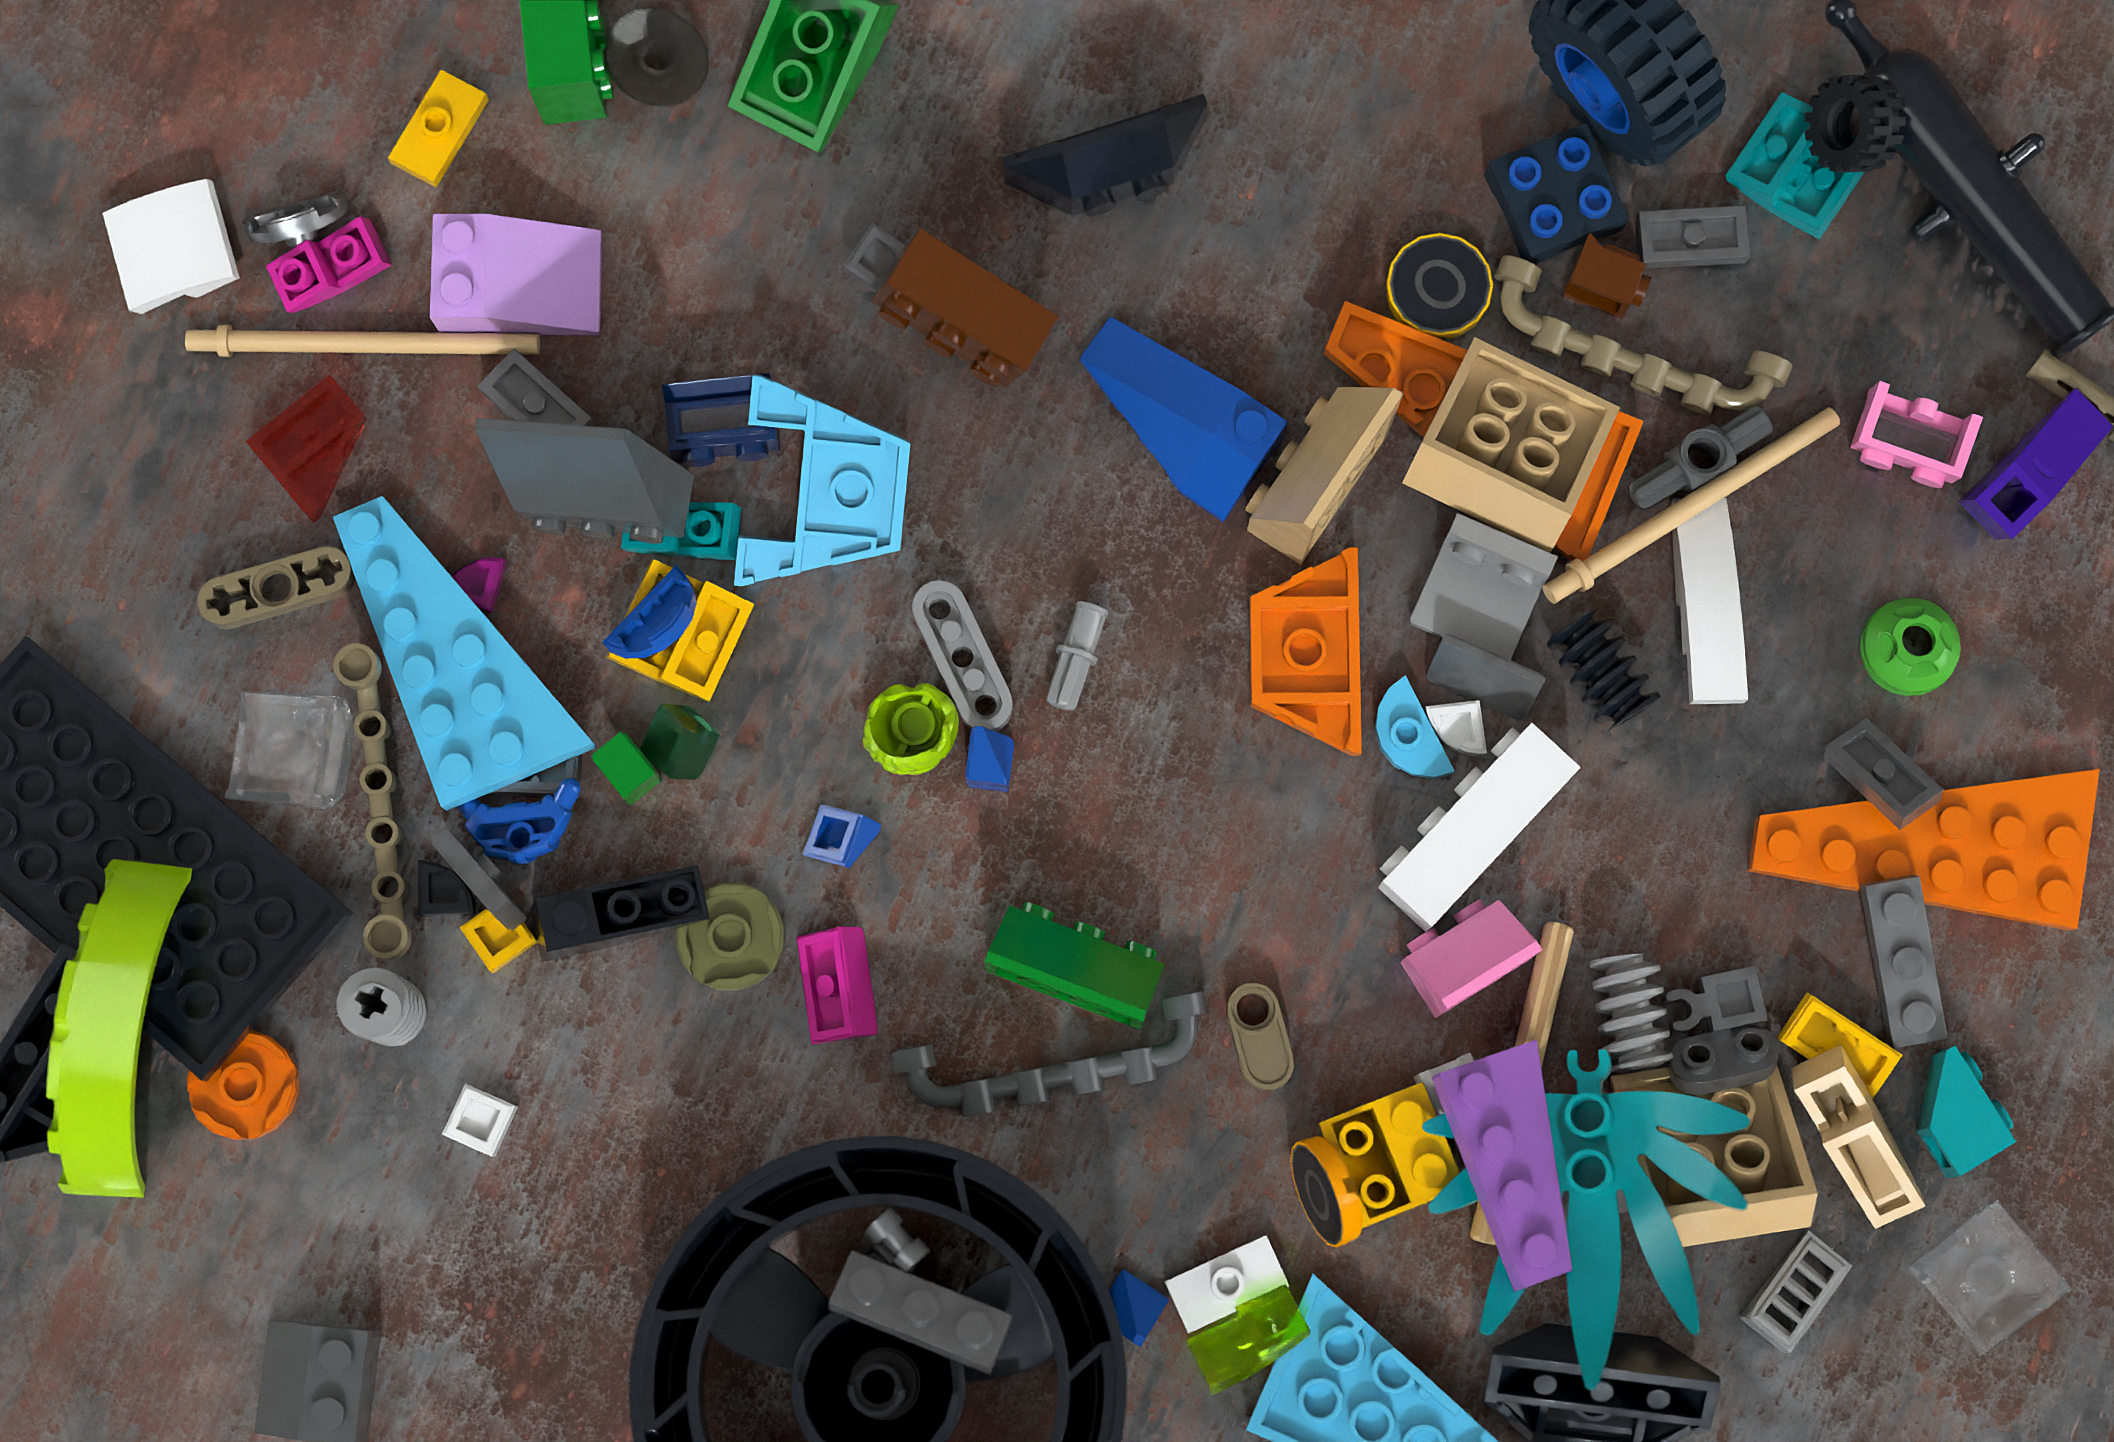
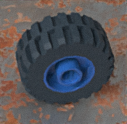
M1539 0L1533 7L1528 25L1529 34L1533 36L1531 45L1534 53L1540 58L1539 65L1543 73L1550 78L1553 83L1552 88L1558 97L1562 98L1569 106L1571 114L1583 124L1587 123L1592 136L1597 141L1601 140L1606 144L1607 149L1616 156L1622 155L1625 161L1631 164H1640L1641 166L1659 165L1668 160L1721 115L1726 99V82L1720 77L1722 73L1719 60L1713 56L1711 52L1712 46L1706 35L1701 34L1695 25L1697 21L1688 10L1685 11L1677 0Z

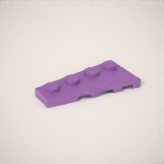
M1537 1039L1433 1076L1431 1079L1514 1292L1572 1271Z

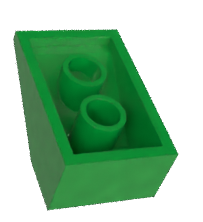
M771 0L727 106L816 152H822L876 59L899 5L890 0Z

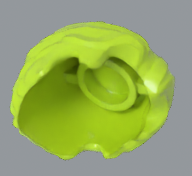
M920 683L914 688L903 684H894L879 694L869 706L863 730V745L869 751L874 762H879L888 772L900 775H917L928 772L935 768L953 747L959 726L957 707L950 697L930 683Z

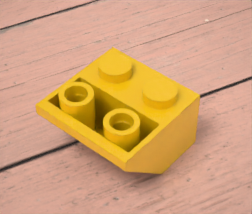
M1423 1082L1318 1123L1323 1137L1336 1148L1349 1170V1177L1342 1179L1347 1193L1355 1191L1359 1197L1362 1213L1361 1228L1432 1201L1460 1173L1446 1138L1428 1134L1422 1129V1124L1425 1121L1436 1117Z

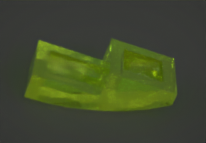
M1286 1284L1236 1306V1318L1186 1340L1188 1351L1211 1396L1265 1368L1311 1335L1310 1328Z

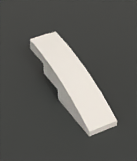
M1723 498L1672 530L1676 606H1680L1682 651L1683 655H1687L1689 704L1745 703L1748 700L1740 591L1727 500ZM1672 499L1671 505H1673L1681 499Z

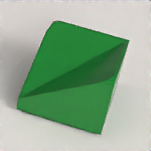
M619 732L592 755L593 762L629 805L635 803L661 782V776L626 733Z

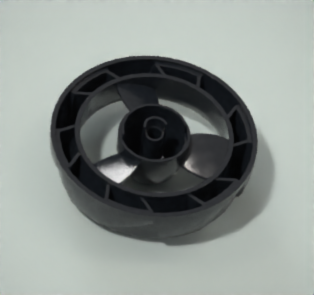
M862 1136L832 1140L805 1147L772 1160L741 1178L709 1204L693 1220L675 1243L651 1286L643 1305L634 1337L629 1370V1410L634 1442H712L707 1423L704 1398L705 1368L712 1337L733 1352L752 1361L793 1372L791 1379L792 1404L799 1426L809 1442H946L954 1432L962 1415L966 1399L967 1382L986 1381L1015 1375L1039 1366L1054 1356L1056 1358L1058 1374V1400L1055 1422L1049 1442H1122L1127 1410V1366L1123 1336L1115 1306L1103 1276L1087 1248L1067 1221L1042 1196L1019 1178L992 1162L969 1152L929 1140L900 1136ZM869 1207H898L918 1210L940 1216L965 1227L983 1238L1010 1262L982 1275L958 1293L1012 1315L1010 1326L990 1374L830 1310L828 1299L813 1280L798 1265L771 1247L788 1234L820 1218L847 1210ZM876 1369L887 1371L895 1381V1392L889 1401L876 1400L868 1391V1378Z

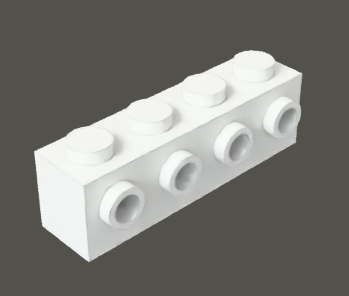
M1533 723L1521 734L1512 727L1491 750L1498 759L1487 771L1483 773L1475 767L1454 789L1461 797L1448 812H1445L1438 806L1417 828L1424 838L1410 852L1401 845L1380 868L1387 877L1378 888L1425 932L1438 921L1581 768Z

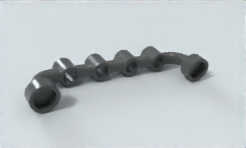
M1204 991L1160 999L1164 1021L1176 1020V1033L1174 1037L1163 1044L950 1086H939L929 1079L926 1068L937 1066L933 1044H927L890 1052L893 1073L905 1072L911 1092L921 1102L935 1108L962 1106L964 1117L996 1111L994 1099L1016 1095L1018 1106L1051 1100L1050 1088L1065 1085L1071 1086L1072 1095L1104 1090L1103 1078L1121 1074L1125 1075L1126 1085L1159 1079L1157 1067L1167 1066L1182 1060L1192 1050L1198 1036L1197 1015L1208 1012Z

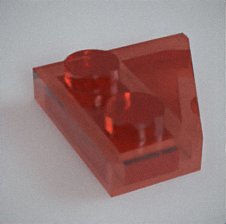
M328 375L246 440V443L307 517L315 523L320 519L367 418L334 378Z

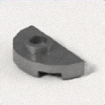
M336 190L244 218L242 223L251 243L264 244L285 240L287 246H295L306 240L314 239L317 236L315 230L336 221L345 215L350 207L344 191Z

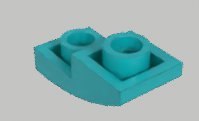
M690 502L683 538L663 536L662 543L653 544L630 538V533H622L621 549L629 552L671 557L736 560L742 508L734 503Z

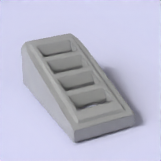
M1806 1230L1738 1317L1780 1352L1790 1353L1814 1322L1852 1268V1265L1813 1233ZM1808 1251L1832 1270L1826 1278L1802 1260ZM1795 1269L1818 1287L1813 1295L1790 1277ZM1783 1286L1805 1304L1800 1312L1778 1295ZM1770 1303L1792 1321L1787 1328H1784L1765 1312Z

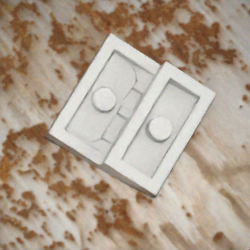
M203 179L170 187L103 212L129 311L143 314L184 294L197 298L239 279L212 180Z

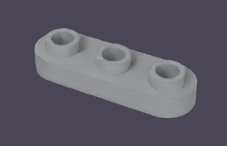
M936 580L926 583L917 591L912 603L913 616L965 725L970 729H974V725L983 726L996 732L1008 723L1013 711L1012 696L961 590L948 581ZM936 603H945L949 606L950 613L944 619H935L930 615L931 607ZM965 650L972 654L973 661L969 666L958 667L953 663V656L958 651ZM983 698L993 700L996 704L995 711L988 716L980 715L975 709L979 700Z

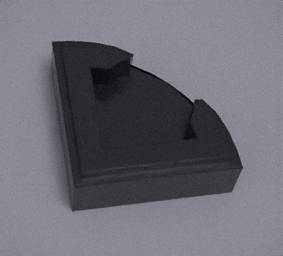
M418 860V915L421 917L476 915L472 893L466 883L456 873L438 863Z

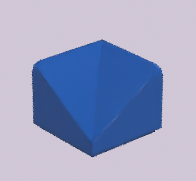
M974 725V729L971 728L965 773L966 784H968L969 788L1008 792L1014 742L1010 737L983 726Z

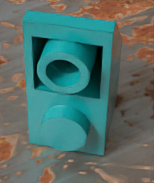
M1956 1046L1941 1049L1932 1055L1916 1132L1945 1178L1960 1177L2016 1143V1140L2009 1131L2013 1128V1122L2008 1112L1996 1099L1990 1101L1979 1083L1983 1076L1978 1065L1967 1052L1963 1051L1960 1053Z

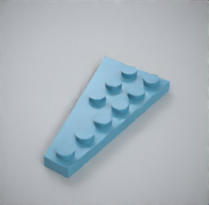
M383 496L333 516L438 801L444 810L453 809L597 748L595 743L581 729Z
M1312 1274L1246 1428L1247 1431L1272 1442H1498L1314 1274Z

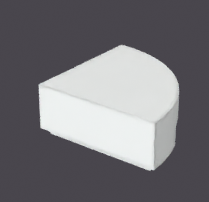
M1479 700L1426 706L1424 708V712L1436 736L1446 747L1468 756L1480 757L1487 754Z

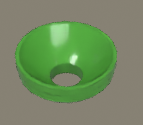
M1919 598L1898 599L1888 602L1877 609L1866 621L1861 631L1859 642L1860 657L1871 679L1883 689L1903 696L1926 694L1944 684L1952 675L1959 661L1961 650L1960 636L1950 616L1938 605ZM1919 626L1929 632L1932 638V648L1927 655L1915 656L1905 649L1902 636L1906 628Z

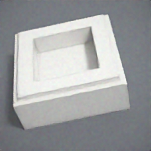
M465 1084L442 1135L491 1157H495L518 1106Z

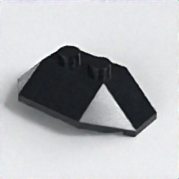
M1203 93L1175 104L1026 151L1002 157V169L1007 185L1071 216L1084 212L1086 216L1101 215L1112 210L1116 206L1115 202L1134 196L1140 201L1157 197L1166 191V186L1173 184L1205 122L1207 111L1206 97Z
M64 942L59 947L0 1042V1163L49 1152L47 1131L53 1121L55 1109L54 1099L46 1098L50 1045L54 1033L55 1012L67 960H73L78 952L77 949Z
M1544 1323L1492 1348L1484 1390V1402L1493 1410L1497 1409L1504 1419L1530 1442H1679L1692 1433L1698 1435L1711 1429L1721 1382L1717 1374L1658 1337L1613 1332L1600 1381L1596 1389L1590 1390L1586 1388L1583 1380L1572 1326Z

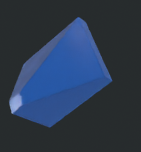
M820 804L802 855L850 868L879 834L881 824L859 813Z
M1122 1269L1111 1286L1109 1294L1115 1306L1122 1336L1141 1347L1170 1299Z

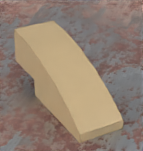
M1842 1045L1792 1067L1794 1091L1819 1129L1824 1148L1873 1227L1876 1229L1925 1207V1200L1907 1163Z

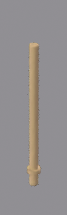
M218 325L217 330H187L185 346L187 351H217L219 357H231L232 352L509 354L513 349L521 355H539L540 338L538 333L233 330L231 325Z
M1830 407L1824 409L1585 560L1574 559L1566 564V571L1543 585L1542 588L1545 596L1552 604H1555L1576 590L1585 592L1594 586V579L1838 427L1840 419L1837 413Z

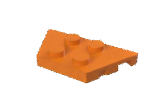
M1349 547L1341 551L1340 555L1314 568L1311 566L1293 575L1290 580L1277 586L1273 585L1250 597V694L1252 708L1346 754L1360 756L1362 753L1358 547Z

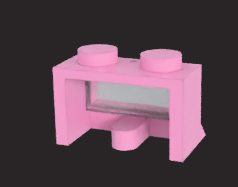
M1879 381L1868 390L1866 404L1850 448L1862 452L1860 461L1884 470H1891L1893 463L1912 469L1911 479L1935 488H1942L1944 481L1952 484L1962 478L1983 419L1982 416L1971 414L1964 420L1937 411L1939 404L1933 400L1918 397L1912 402L1889 394L1887 392L1890 384Z

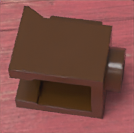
M1589 233L1579 253L1563 297L1623 319L1631 304L1640 307L1652 277L1643 274L1646 263L1639 261V255L1605 243L1602 247L1594 236Z

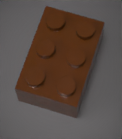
M921 228L904 246L871 300L873 304L880 307L878 314L885 321L903 330L907 326L915 329L926 336L924 343L931 350L946 358H951L953 354L972 365L969 371L973 376L993 387H997L998 383L1007 387L1027 371L1059 318L1058 315Z

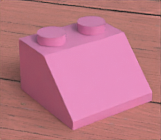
M1481 899L1453 916L1458 924L1441 936H1439L1435 928H1432L1406 945L1411 954L1400 963L1435 1019L1528 962L1542 951L1535 938L1500 900L1485 907Z

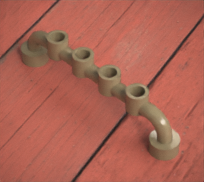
M1504 255L1500 260L1494 277L1503 283L1500 296L1503 313L1514 327L1534 336L1530 347L1543 355L1560 358L1563 348L1584 355L1580 367L1599 376L1610 377L1613 368L1616 367L1634 374L1630 383L1631 387L1653 396H1660L1664 386L1684 393L1680 405L1702 415H1711L1714 405L1735 411L1750 409L1763 402L1773 386L1785 387L1793 365L1789 361L1771 353L1752 351L1744 373L1753 380L1745 389L1735 390L1723 386L1718 380L1709 376L1689 373L1676 368L1659 357L1639 354L1626 349L1609 338L1590 335L1576 330L1557 318L1531 313L1522 304V292L1535 291L1542 270L1535 264L1514 256Z
M352 643L338 651L334 658L333 668L336 677L345 686L357 691L360 714L354 721V732L363 741L365 768L360 774L359 782L362 789L369 795L371 821L366 827L365 836L368 843L374 847L377 875L371 884V890L374 897L381 904V915L372 918L364 928L363 942L366 949L372 955L379 959L390 961L402 957L408 951L412 939L411 931L404 922L403 903L406 902L410 895V885L403 876L399 875L397 850L404 842V832L401 826L393 821L391 797L398 789V778L387 767L385 744L392 736V725L381 714L377 685L382 669L380 659L368 646ZM372 721H380L381 728L379 732L374 736H366L367 725ZM385 773L387 777L386 784L381 789L373 790L371 786L372 779L377 774ZM390 826L393 831L391 839L386 843H378V832L382 828ZM390 880H397L399 885L397 893L392 897H385L383 894L384 885Z

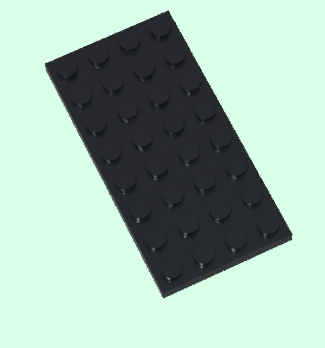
M25 636L0 664V907L54 954H56L63 942L78 950L80 943L79 921L87 903H99L105 889L106 878L104 870L112 859L192 868L191 880L174 910L160 948L148 994L142 1030L200 1080L207 1082L350 918L353 912L32 639Z

